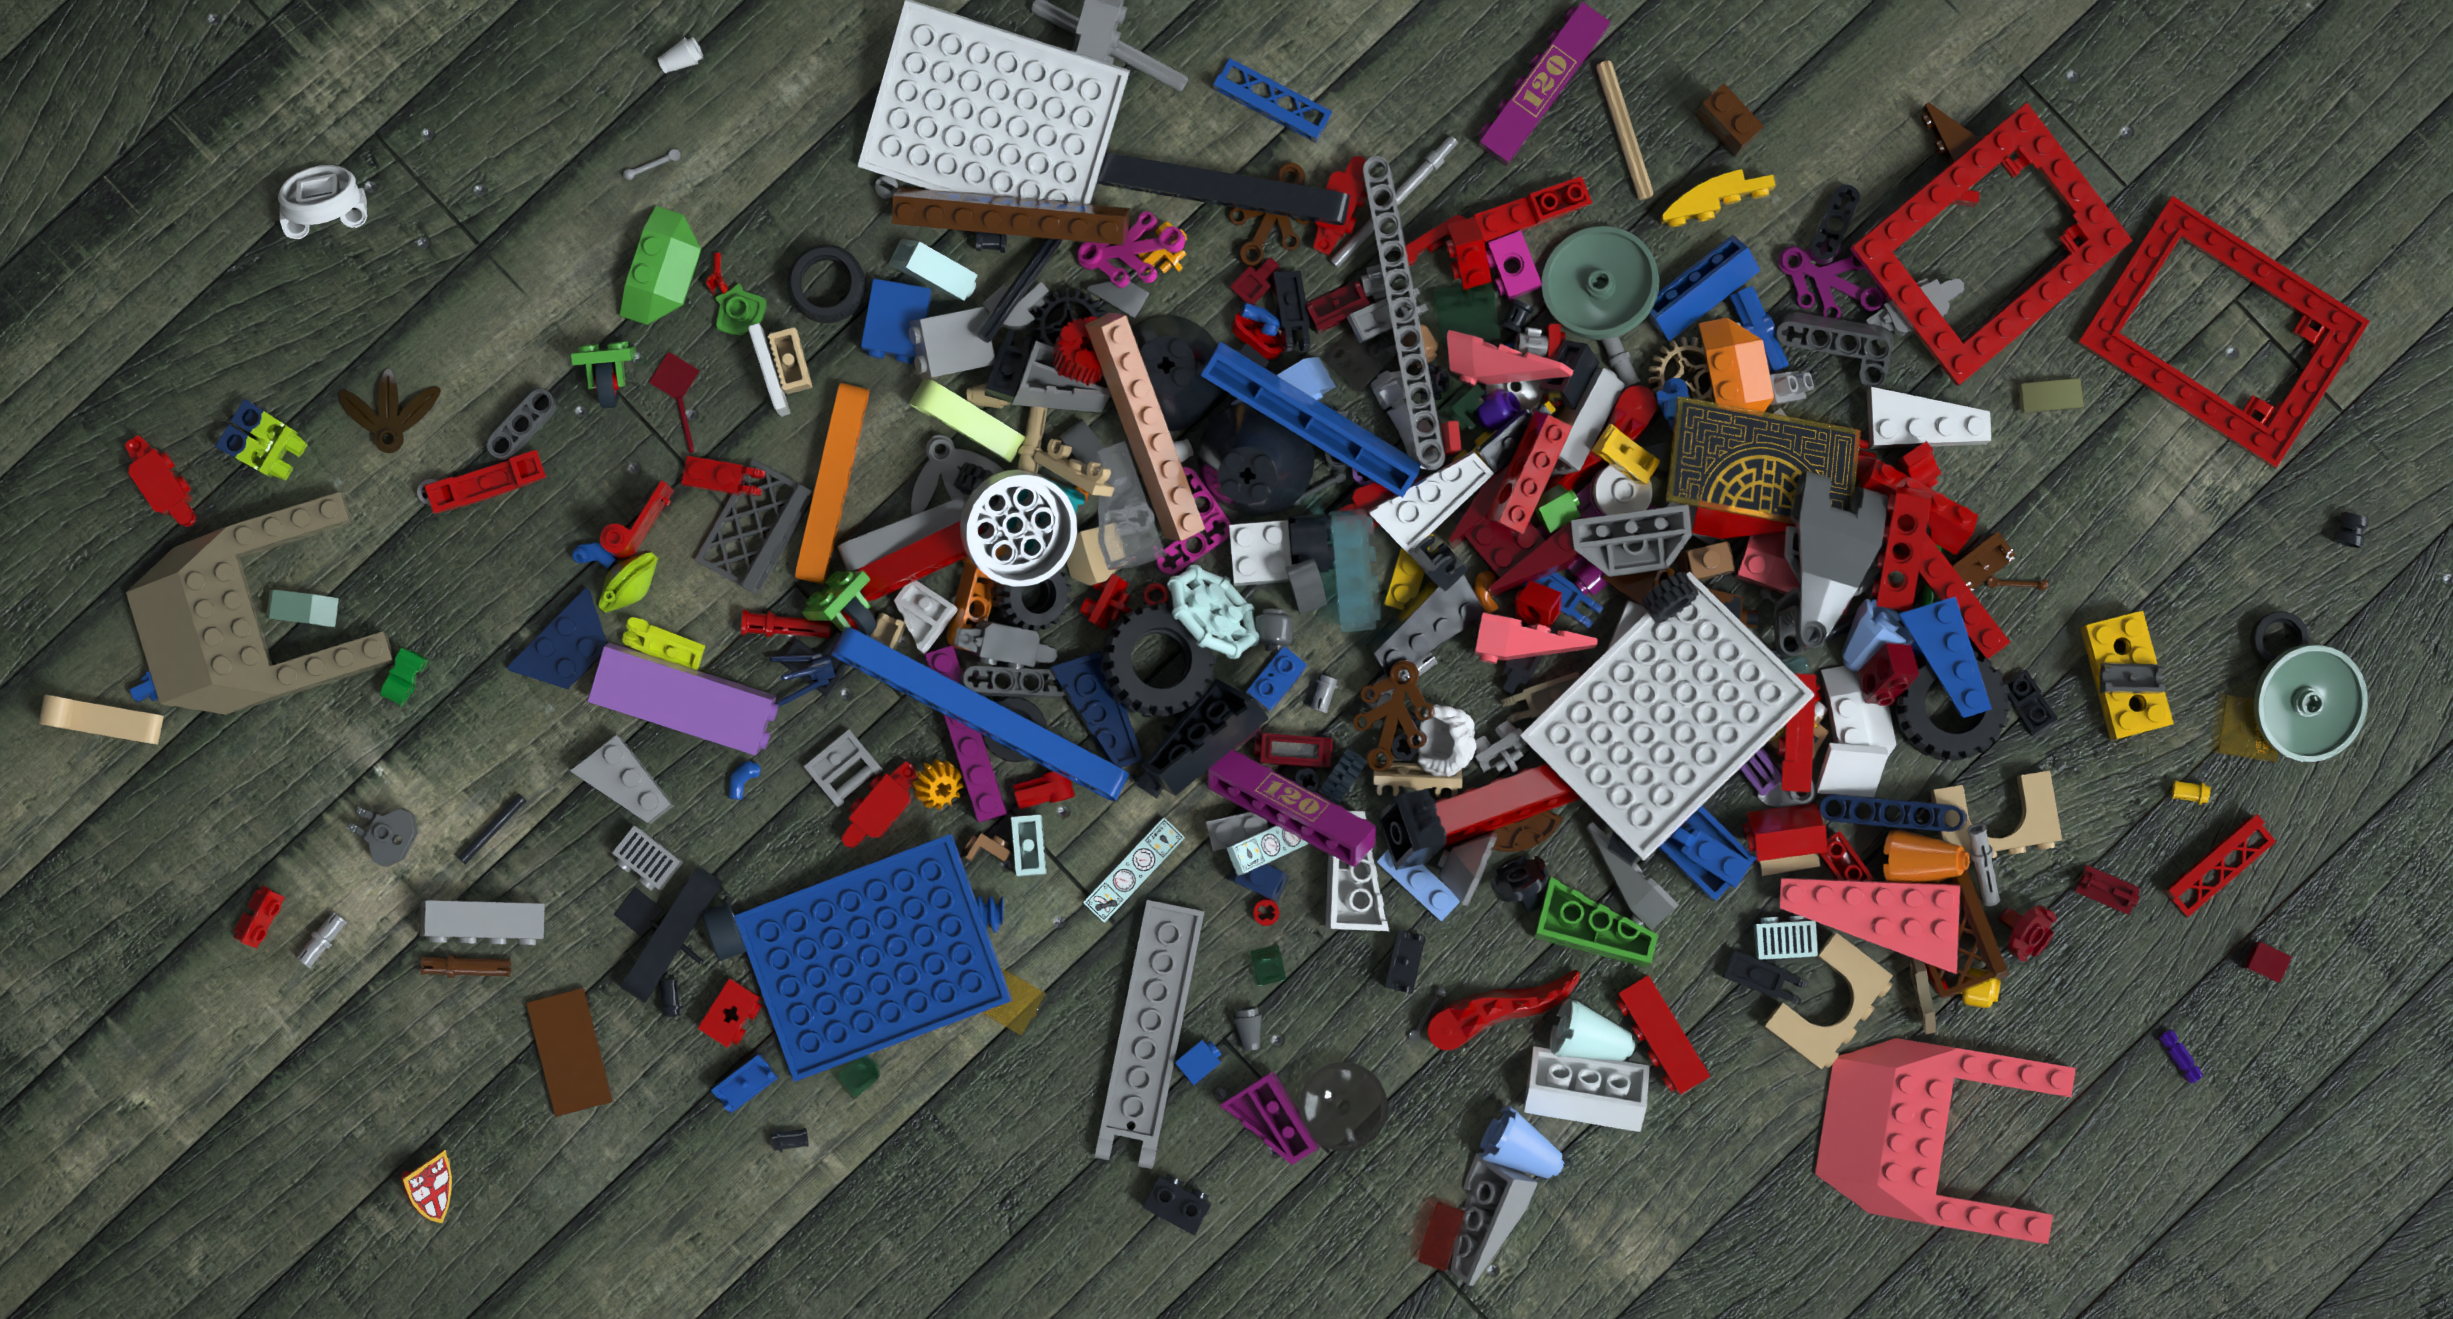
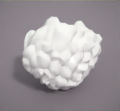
M1435 704L1433 706L1435 709L1434 716L1429 720L1420 722V730L1426 734L1427 742L1417 751L1419 754L1418 763L1423 770L1430 772L1433 776L1449 777L1465 768L1470 760H1472L1477 747L1474 739L1475 727L1472 718L1463 710ZM1428 708L1425 711L1426 713L1423 715L1424 717H1427L1429 714Z

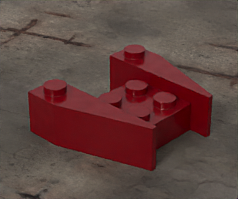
M1511 461L1499 472H1493L1494 474L1484 483L1449 538L1452 549H1455L1464 540H1467L1499 578L1489 587L1490 594L1493 597L1529 583L1530 580L1536 581L1567 569L1582 556L1574 550L1572 524L1570 522L1545 540L1530 522L1524 534L1486 519Z

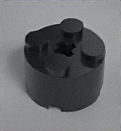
M1316 514L1288 517V527L1291 531L1289 537L1291 564L1314 558L1319 573H1326L1334 569L1333 544L1327 543L1331 542L1330 533H1332L1330 516Z

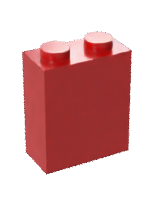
M1816 803L1746 812L1747 823H1742L1744 841L1747 840L1748 851L1754 852L1757 862L1828 852L1826 826Z

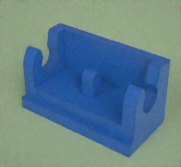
M758 1054L711 1091L721 1100L724 1105L723 1107L733 1113L779 1077L762 1054Z

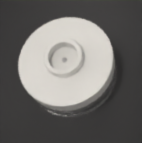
M1610 464L1606 465L1592 479L1590 485L1591 503L1601 516L1645 511L1652 499L1651 481L1649 480L1647 485L1635 484Z

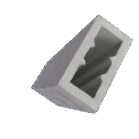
M1606 368L1596 370L1576 409H1568L1565 406L1557 419L1573 427L1549 478L1580 471L1625 386L1613 371Z

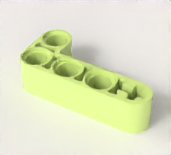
M923 378L909 402L917 410L938 419L1011 463L1025 439L1017 431L930 379Z

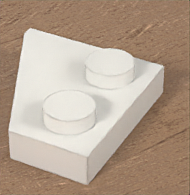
M918 581L904 586L894 600L899 612L904 617L908 630L916 642L917 648L924 655L958 611L955 605Z

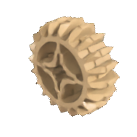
M1682 337L1680 339V347H1678L1674 340H1671L1669 342L1671 351L1664 346L1659 349L1664 358L1654 355L1652 360L1659 367L1650 366L1649 372L1657 374V376L1648 379L1649 384H1658V387L1651 391L1654 395H1657V391H1662L1665 384L1664 372L1666 364L1674 357L1678 372L1672 378H1681L1684 370H1688V373L1690 371L1693 373L1697 372L1691 380L1692 383L1685 382L1689 395L1693 397L1691 399L1692 404L1706 407L1704 403L1706 401L1710 406H1714L1711 386L1703 396L1699 391V377L1707 373L1708 370L1703 345L1701 348L1697 347L1698 338L1694 337L1691 341V346H1688L1686 337ZM1683 354L1696 355L1704 360L1705 364L1692 365L1684 358Z

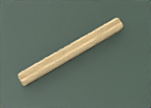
M1610 60L1597 64L1596 69L1639 200H1645L1652 197L1654 192L1612 62Z

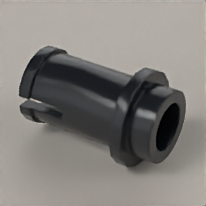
M678 980L659 982L662 1008H659V1011L663 1012V1017L681 1015L680 1010L683 1009V1006L679 1004Z
M807 1128L784 1132L777 1129V1133H772L773 1150H779L780 1153H783L784 1149L809 1147Z

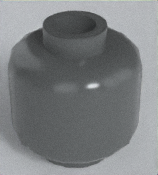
M1264 609L1262 614L1255 618L1256 632L1259 634L1258 644L1264 645L1265 651L1279 652L1283 646L1292 643L1293 618L1286 614V610Z

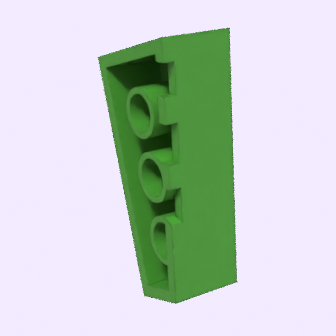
M1550 877L1547 882L1534 934L1535 939L1645 968L1649 967L1658 938L1657 934L1626 917L1618 915L1609 910L1610 908L1583 896L1584 894L1574 889L1572 890L1561 884L1560 881Z

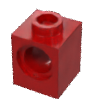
M1530 580L1524 590H1519L1515 597L1514 606L1517 607L1516 619L1530 625L1539 624L1547 626L1550 629L1561 613L1562 592Z

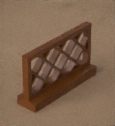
M1964 870L1960 876L1950 878L1953 884L1960 885L1961 903H1959V908L1964 909L1966 914L1961 926L1959 925L1958 942L1962 933L1966 932L1975 936L1976 943L1972 952L1958 947V952L1970 957L1963 971L1957 969V974L1961 975L1955 987L1945 990L1941 980L1946 970L1941 969L1938 974L1936 966L1928 964L1942 1000L1996 978L2000 980L2010 976L1968 870ZM1945 878V879H1940V880H1935V881H1930V882H1925V883L1939 884L1940 882L1945 881V880L1950 879V878ZM1968 921L1972 930L1965 928ZM1978 948L1983 957L1976 955ZM1973 959L1984 962L1989 973L1978 978L1968 974ZM1965 977L1971 979L1970 981L1963 983Z

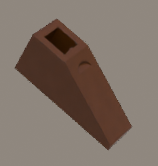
M1930 102L1922 108L1923 114H1921L1923 124L1927 130L1932 129L1936 140H1934L1936 150L1940 156L1945 155L1949 165L1980 140Z

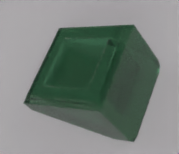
M1278 945L1250 952L1258 986L1287 980Z

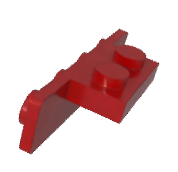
M1795 674L1816 695V675ZM1815 696L1784 725V736L1778 739V754L1783 755L1782 791H1811Z

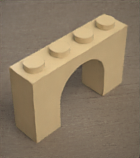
M2050 771L2017 776L2022 806L2021 819L2016 829L2008 836L1999 839L1988 837L1989 845L1992 846L1994 853L1992 858L1997 857L1996 851L2007 849L2009 855L2025 853V846L2037 845V850L2055 848L2054 842L2062 840ZM1963 785L1931 790L1932 803L1960 806L1967 813L1968 819L1964 828L1959 831H1937L1938 840L1963 846L1965 852H1968L1970 856L1971 843L1967 829L1972 823L1968 816ZM1950 810L1945 816V821L1949 826L1955 827L1960 821V816L1955 810Z
M1837 932L1829 937L1816 957L1836 971L1846 981L1850 991V1004L1846 1014L1838 1022L1820 1027L1806 1021L1786 1004L1779 1003L1762 1025L1817 1069L1821 1070L1824 1066L1829 1068L1839 1056L1835 1051L1842 1042L1846 1045L1850 1042L1857 1032L1854 1026L1860 1019L1865 1021L1875 1008L1871 1004L1877 996L1883 998L1892 986V983L1889 982L1893 977L1892 974Z

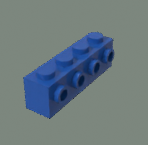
M1732 235L1659 291L1654 307L1648 314L1653 327L1665 339L1671 341L1741 285L1749 281L1761 271L1749 248L1736 236Z

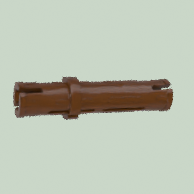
M448 955V957L422 956L421 975H447L448 978H454L455 975L510 977L511 958H455V955Z

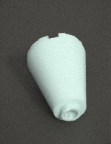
M1565 1000L1558 1010L1556 1016L1561 1017L1558 1026L1553 1025L1550 1036V1052L1554 1053L1553 1055L1558 1057L1624 1061L1627 1056L1630 1057L1635 1048V1040L1632 1039V1034L1576 1000Z

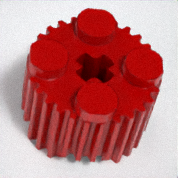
M1094 316L1088 319L1084 318V320L1078 318L1076 321L1074 319L1072 323L1068 322L1061 330L1053 349V357L1055 359L1052 364L1056 366L1055 371H1059L1058 375L1069 376L1071 381L1075 379L1077 383L1080 380L1081 383H1086L1087 386L1090 383L1095 384L1096 381L1099 382L1104 375L1085 324L1097 319Z

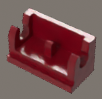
M1357 280L1306 304L1308 315L1317 334L1348 321L1347 317L1350 314L1370 306V302L1360 282Z

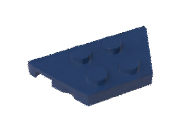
M585 588L516 657L507 669L511 672L569 690L601 658L603 648L608 644L591 591Z

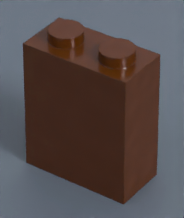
M1725 83L1702 102L1696 114L1734 157L1749 146L1764 127Z

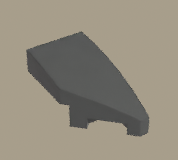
M1110 279L1097 284L1086 285L1084 288L1089 293L1111 304L1131 318L1136 317L1149 295L1148 292L1132 282H1129L1124 288H1117Z

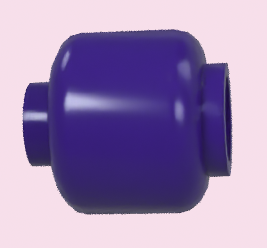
M1498 389L1478 401L1476 418L1482 427H1487L1493 432L1495 430L1498 431L1521 411V405L1514 393Z

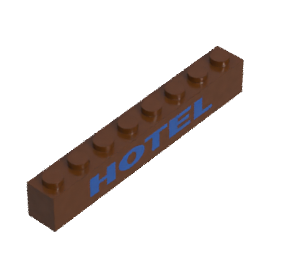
M899 187L893 195L892 224L1123 245L1128 238L1130 208Z

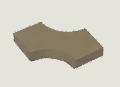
M1909 957L1910 975L1915 991L1917 1013L1923 1031L1926 1034L1935 1033V1010L1930 995L1925 963Z

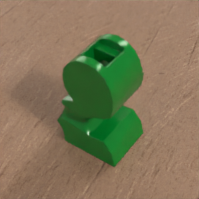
M400 648L395 657V666L390 669L380 696L402 707L416 687L415 676L417 672L423 671L430 660L408 648Z

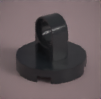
M1525 855L1508 860L1496 869L1498 875L1495 879L1491 877L1490 884L1495 896L1499 900L1505 902L1521 901L1527 913L1541 907L1536 893L1547 884L1549 872L1544 860L1539 856H1534V859L1526 860Z

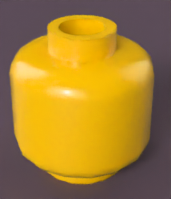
M1969 968L1968 974L1977 978L1989 973L1988 970ZM1965 977L1963 983L1970 981L1971 979ZM2001 979L1988 981L1958 994H1962V1001L1965 1005L1989 1008L1993 1002H1998Z

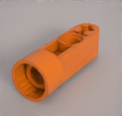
M999 545L995 550V556H1002L1006 552V547ZM969 557L963 558L964 567L954 602L958 611L950 620L946 635L949 645H953L954 648L961 650L967 649L954 645L957 628H975L976 624L982 620L988 621L992 605L991 600L994 597L993 594H990V588L995 587L996 582L992 581V578L977 568ZM978 577L982 578L981 583L977 582ZM973 602L975 605L974 612L970 614L969 606Z

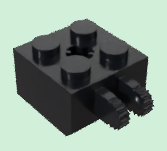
M1428 789L1395 797L1377 816L1395 870L1428 863L1447 843L1445 828L1440 825L1442 822L1436 814L1437 806L1434 799L1430 797Z

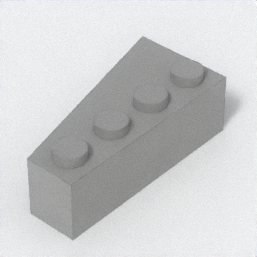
M424 900L420 902L419 936H429V942L447 943V937H459V943H477V938H489L488 944H506V938L518 939V944L536 945V939H543L545 904Z

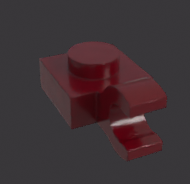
M1271 257L1257 272L1249 266L1230 288L1246 303L1255 305L1271 288V285L1266 280L1280 266Z

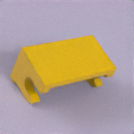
M1608 424L1591 450L1635 484L1647 485L1660 463L1658 458L1647 452L1612 424Z

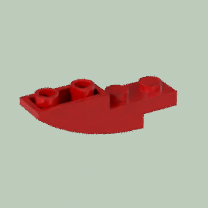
M1580 176L1531 193L1527 197L1475 214L1472 217H1476L1484 243H1488L1572 213L1592 204V200L1583 177Z
M1841 831L1827 839L1828 852L1819 854L1835 880L1874 881L1873 876Z

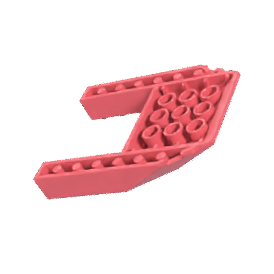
M1898 1038L1840 1055L1831 1067L1815 1175L1870 1214L2049 1244L2052 1214L1936 1195L1954 1078L2071 1097L2076 1068Z

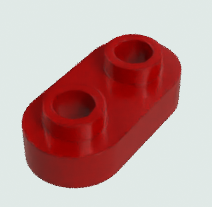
M1240 311L1231 324L1233 333L1264 358H1277L1283 351L1280 341L1281 334L1278 331L1275 336L1263 334L1261 329L1264 323L1241 317Z

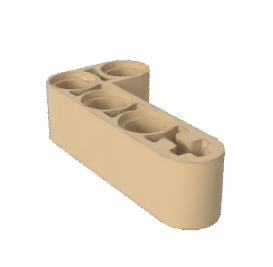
M44 695L39 724L158 745L164 716Z

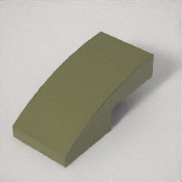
M2081 378L2018 385L2021 413H2040L2053 410L2084 408Z

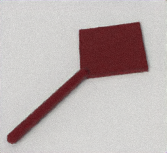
M668 351L649 383L677 400L688 451L693 453L694 446L683 398L700 370Z

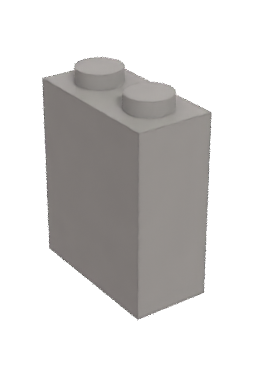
M985 307L910 321L909 337L912 344L915 345L917 355L915 357V367L917 372L920 373L921 379L994 365L995 357L992 342L985 343L977 337V332L987 319Z

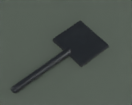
M635 888L615 913V916L642 937L650 926L656 930L658 929L659 924L655 920L664 909L638 888ZM682 944L680 949L697 963L703 964L704 960Z

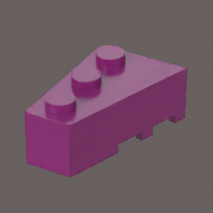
M1274 1070L1220 1105L1224 1110L1230 1112L1241 1121V1124L1247 1129H1250L1264 1140L1265 1144L1291 1165L1321 1146Z

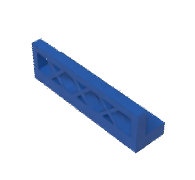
M1229 58L1221 75H1218L1213 84V90L1314 143H1317L1333 112ZM1232 67L1243 73L1246 81L1245 84L1238 85L1227 79ZM1248 76L1256 80L1249 82ZM1260 83L1269 86L1272 97L1263 98L1253 93L1251 86ZM1273 89L1281 92L1282 94L1275 95ZM1288 96L1295 100L1297 110L1290 112L1278 106L1277 100ZM1299 102L1307 107L1301 109ZM1315 110L1324 116L1317 126L1305 120L1303 113Z

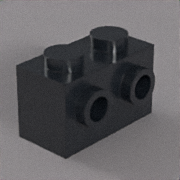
M1168 1173L1165 1178L1159 1176L1143 1208L1195 1236L1212 1204L1207 1201L1209 1195L1194 1187L1191 1192L1181 1187L1183 1181Z

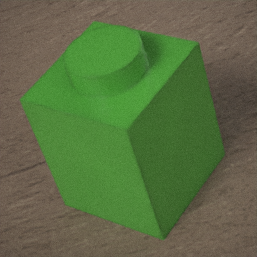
M1561 484L1542 493L1534 510L1541 526L1550 533L1581 516L1577 509L1580 503L1572 489L1568 491Z

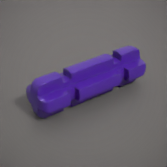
M2173 1030L2165 1031L2159 1036V1040L2164 1047L2169 1049L2167 1052L2180 1071L2183 1070L2185 1072L2183 1075L2189 1083H2195L2203 1077V1073L2198 1066H2194L2193 1063L2195 1061L2182 1042L2179 1043L2177 1041L2179 1038Z

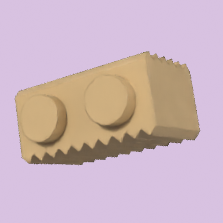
M796 328L769 334L767 338L770 341L769 344L773 352L775 366L778 369V378L781 380L780 384L782 385L781 389L783 392L791 394L812 388V382Z

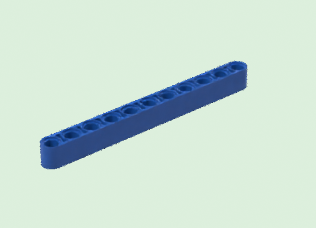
M845 627L832 651V655L842 662L1108 800L1117 801L1129 777V774L1118 766L855 629Z

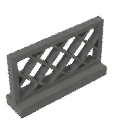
M752 459L748 466L749 468L766 471L765 475L768 484L758 488L762 489V491L770 490L773 504L758 508L755 496L750 495L753 510L738 514L736 503L739 498L748 495L740 494L739 496L732 494L695 561L758 596L809 508L814 493ZM744 476L742 485H752L751 477ZM771 476L779 481L772 483ZM786 484L794 488L788 499L777 502L774 487ZM775 509L777 519L774 524L763 527L759 513ZM755 514L758 529L743 533L740 519ZM735 520L739 535L724 539L722 533L724 524ZM760 534L762 540L759 550L748 553L745 538ZM740 540L744 554L729 559L725 544ZM721 546L724 556L723 561L712 564L705 560L711 548ZM745 559L748 569L741 580L733 575L731 563ZM726 565L727 571L720 567Z

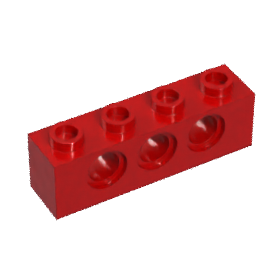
M1534 411L1486 519L1511 531L1524 534L1573 426L1551 415Z
M1897 486L1896 495L1890 494L1887 511L1893 512L1891 523L1885 522L1882 539L1887 540L1886 551H1880L1877 568L1882 569L1881 580H1874L1872 596L1877 597L1876 606L1902 611L1912 610L1933 492ZM1907 514L1912 516L1915 522L1910 526H1903L1898 521L1899 517ZM1897 543H1905L1910 550L1906 554H1898L1894 551L1893 547ZM1893 571H1899L1905 578L1901 582L1896 583L1891 581L1888 575Z

